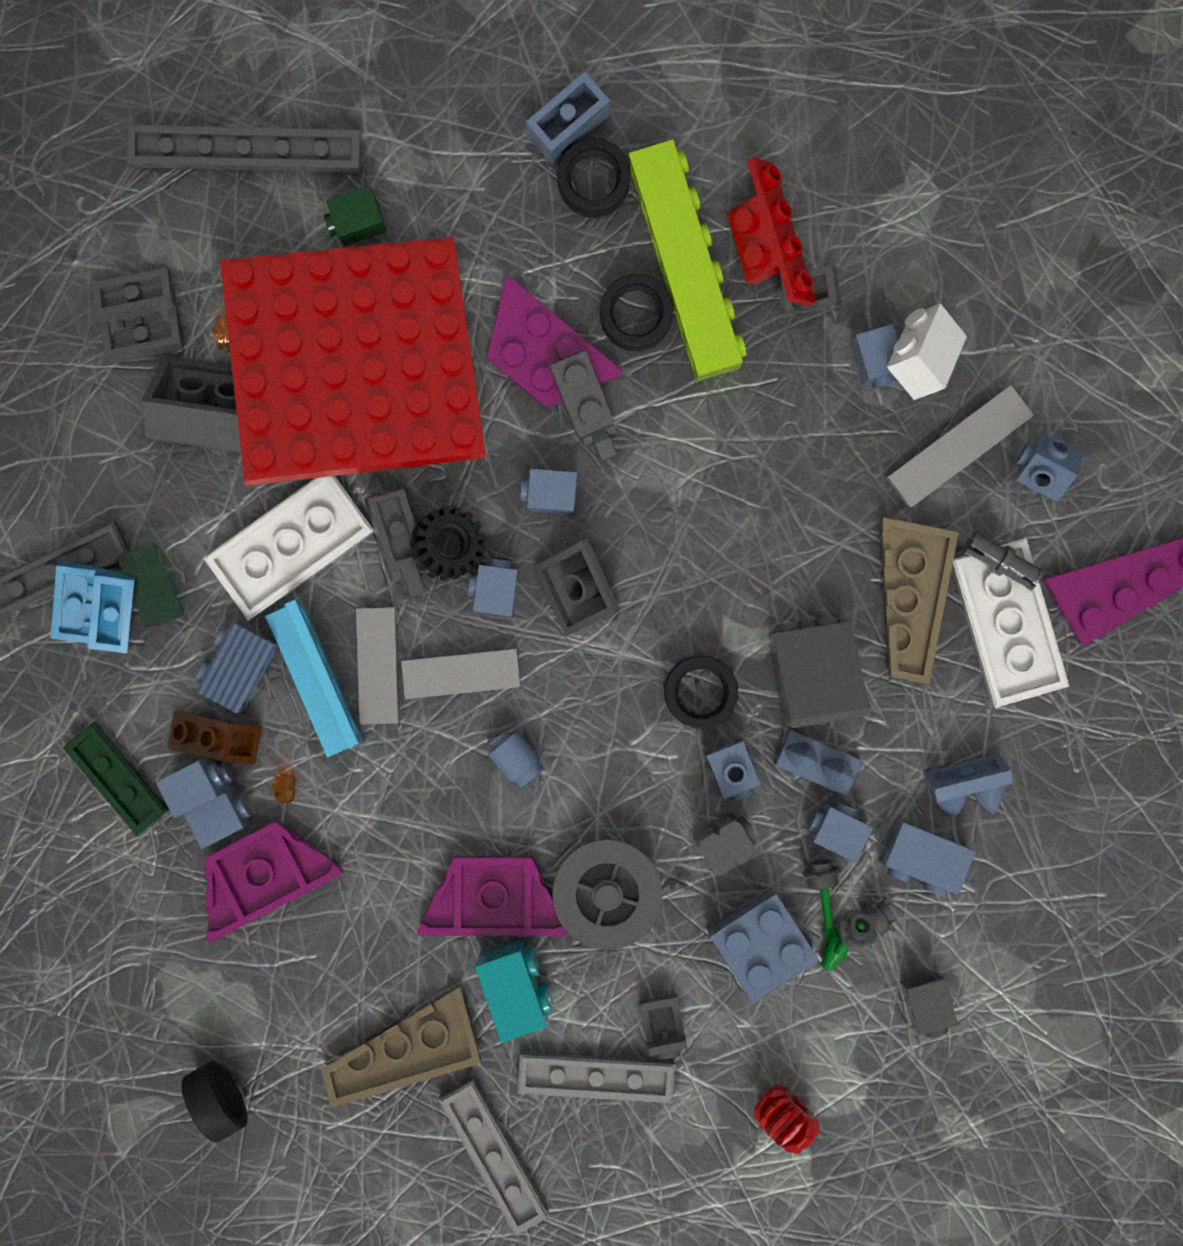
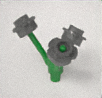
M829 859L815 860L808 863L809 869L803 871V876L807 878L808 888L820 889L825 923V940L827 942L823 948L825 955L821 961V966L826 970L834 971L838 962L845 959L849 949H861L864 946H871L877 939V932L881 937L890 930L895 932L892 923L897 918L883 900L877 905L873 900H870L869 903L871 905L862 911L863 914L859 910L848 911L844 915L845 919L840 921L839 928L834 927L828 888L839 884L838 873L841 872V868L832 866V860Z

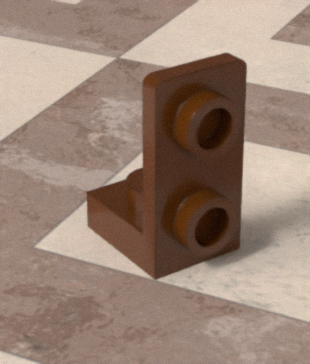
M175 711L168 748L220 762L255 764L262 726L221 721L183 711Z

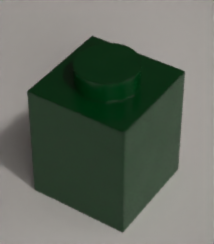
M370 185L326 200L330 213L324 215L327 228L331 237L338 235L344 246L387 232L379 205Z

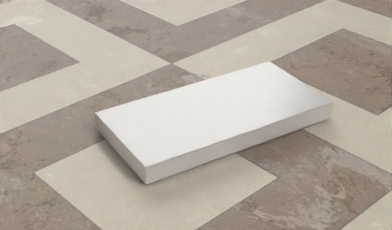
M336 476L314 478L203 559L247 620L252 621L374 533V529Z
M1027 538L1000 545L1002 547L1010 546L1014 548L1016 555L1034 564ZM970 555L954 558L952 571L992 707H1000L1070 687L1040 583L1033 582L1036 587L1030 591L1004 574L997 576L992 573L991 567Z

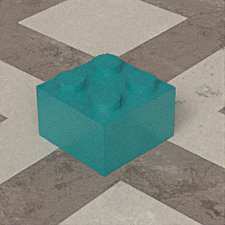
M524 938L481 952L475 965L501 1043L547 1028L548 1016L552 1013L551 1005H553V1000L546 982L540 984L537 977L539 975L538 969L541 967L534 946L527 947Z

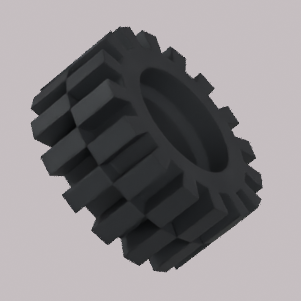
M444 506L439 510L435 509L430 512L414 528L412 532L414 538L410 540V547H414L415 552L411 555L413 560L419 559L421 562L417 566L421 571L425 569L430 571L427 576L431 578L440 576V580L444 581L450 578L454 580L471 571L481 561L479 557L485 553L486 546H481V543L486 540L485 533L479 534L478 529L482 525L479 521L475 524L471 521L474 515L469 511L466 514H462V508L460 507L450 510L449 506ZM447 529L458 535L461 541V550L456 557H444L436 550L434 539L438 531Z

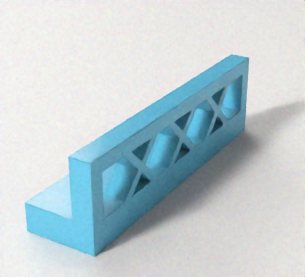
M295 599L284 604V608L265 617L328 758L364 742V738L303 601Z

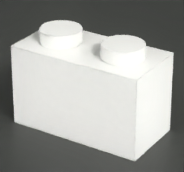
M941 303L927 309H917L905 320V327L899 340L893 347L894 352L887 368L914 400L943 390L948 384L967 336Z

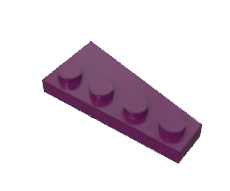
M1183 538L1041 580L1080 646L1087 645L1183 588Z

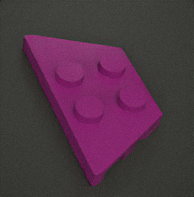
M507 277L487 354V360L546 409L562 403L548 365L586 350L599 385L621 376L623 370L511 277Z
M278 820L205 858V876L208 879V889L206 891V907H208L206 939L208 943H212L344 873L343 868Z
M455 856L417 930V936L568 937V933L557 918L553 897L533 856Z

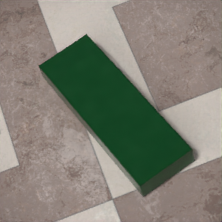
M96 722L87 726L63 747L136 836L141 835L170 811Z

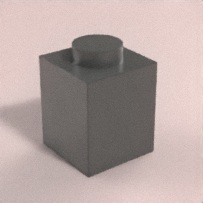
M938 972L900 982L912 1026L919 1035L925 1034L929 1038L938 1037L946 1034L949 1031L948 1027L958 1025L946 981Z

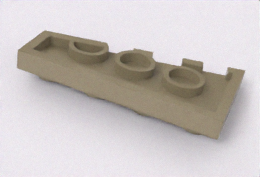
M882 517L880 518L888 675L892 678L930 685L959 532Z
M462 986L322 1068L321 1072L330 1107H337L482 1063Z

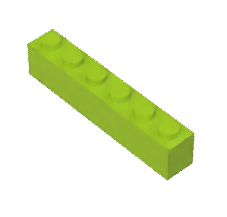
M672 139L630 152L628 154L630 173L663 279L672 300L673 311L695 381L699 382L740 369L743 363L742 357L747 356L745 344L741 334L734 335L730 321L735 319L734 309L730 298H723L719 284L724 282L718 260L711 261L707 247L712 246V240L706 223L700 225L696 210L700 209V201L695 187L688 188L684 174L689 173V167L684 151H677Z

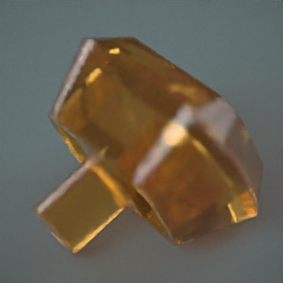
M290 772L280 773L275 777L272 784L275 799L279 803H289L295 798V776Z

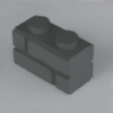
M727 813L714 821L713 827L707 825L694 833V840L713 873L719 877L735 868V862L741 864L756 855V849L753 844L759 841L744 816L736 819L734 815Z

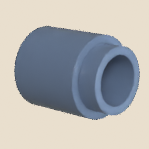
M504 730L488 744L493 751L487 756L511 784L515 782L520 789L544 769L538 762L541 758L517 730L511 735L507 730Z

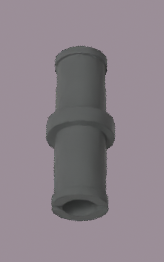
M978 531L972 533L971 537L973 540L971 538L967 540L963 553L991 567L992 573L997 576L1004 574L1030 591L1036 587L1033 582L1039 584L1042 579L1044 569L1016 555L1014 548L1010 546L1002 547L981 535Z

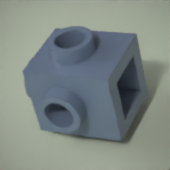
M1041 432L1033 444L1027 442L1020 451L1016 463L1020 465L1016 481L1024 484L1029 490L1039 492L1058 502L1078 476L1083 453L1070 447L1064 440L1056 437L1052 438Z

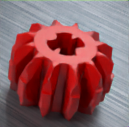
M774 1085L759 1098L760 1101L754 1106V1116L759 1122V1126L766 1131L767 1135L778 1146H782L786 1152L799 1154L804 1148L807 1149L815 1141L814 1138L820 1133L819 1121L796 1094H792L788 1088Z

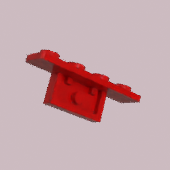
M753 157L747 163L757 195L727 212L747 283L757 285L780 272L788 300L792 303L810 306L815 303L812 291L814 283L805 268L802 258L803 246L795 234L791 221L792 210L784 198L780 185L782 183L781 174L773 163Z

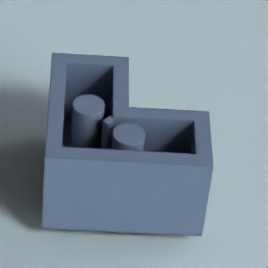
M208 758L198 760L156 782L173 818L184 815L201 850L251 824L248 819L251 816L249 805L242 795H236L230 783L234 778L226 762H219Z

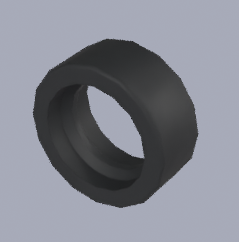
M588 138L574 143L564 152L558 164L557 183L562 200L572 211L583 217L599 218L612 214L623 204L629 192L630 167L626 156L617 145L605 139ZM589 156L602 157L608 160L614 167L617 175L613 191L607 197L597 201L587 200L579 196L573 189L571 174L575 165L583 158Z
M630 274L618 278L608 286L601 299L600 322L603 332L614 345L624 350L640 352L653 348L665 338L671 327L673 304L670 294L660 281L648 275ZM634 290L643 291L651 295L657 302L659 309V318L655 327L648 333L639 336L629 335L622 331L616 324L613 316L617 300L625 293Z
M707 655L690 656L679 661L668 673L664 684V700L670 713L682 724L695 729L712 728L723 723L734 711L738 700V683L732 670L721 660ZM695 669H706L713 672L720 678L723 685L724 696L721 704L708 714L696 715L687 711L678 698V687L681 679L688 672Z
M215 1061L208 1062L183 1077L181 1087L186 1108L200 1132L208 1140L217 1143L246 1127L248 1117L244 1100L236 1083L221 1064Z

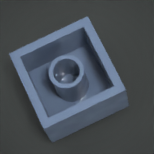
M772 887L707 929L712 941L753 1003L819 961Z

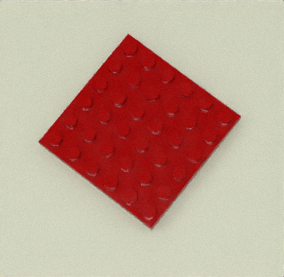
M454 237L220 260L246 486L485 458V446Z

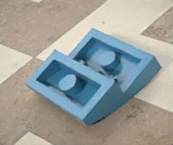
M59 561L56 565L50 639L88 643L87 649L127 654L129 650L135 578L103 568Z

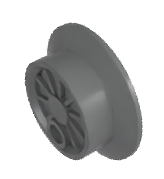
M597 840L582 845L564 860L554 880L553 905L559 922L571 937L591 948L614 950L637 942L652 928L661 909L662 886L656 868L643 852L622 841Z

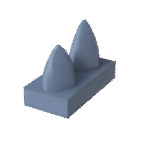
M789 729L774 765L847 797L862 761Z
M999 753L924 772L926 786L936 800V803L943 811L955 817L963 808L967 795L974 794L980 805L994 814L1003 800L1005 786L1013 784L1011 769Z

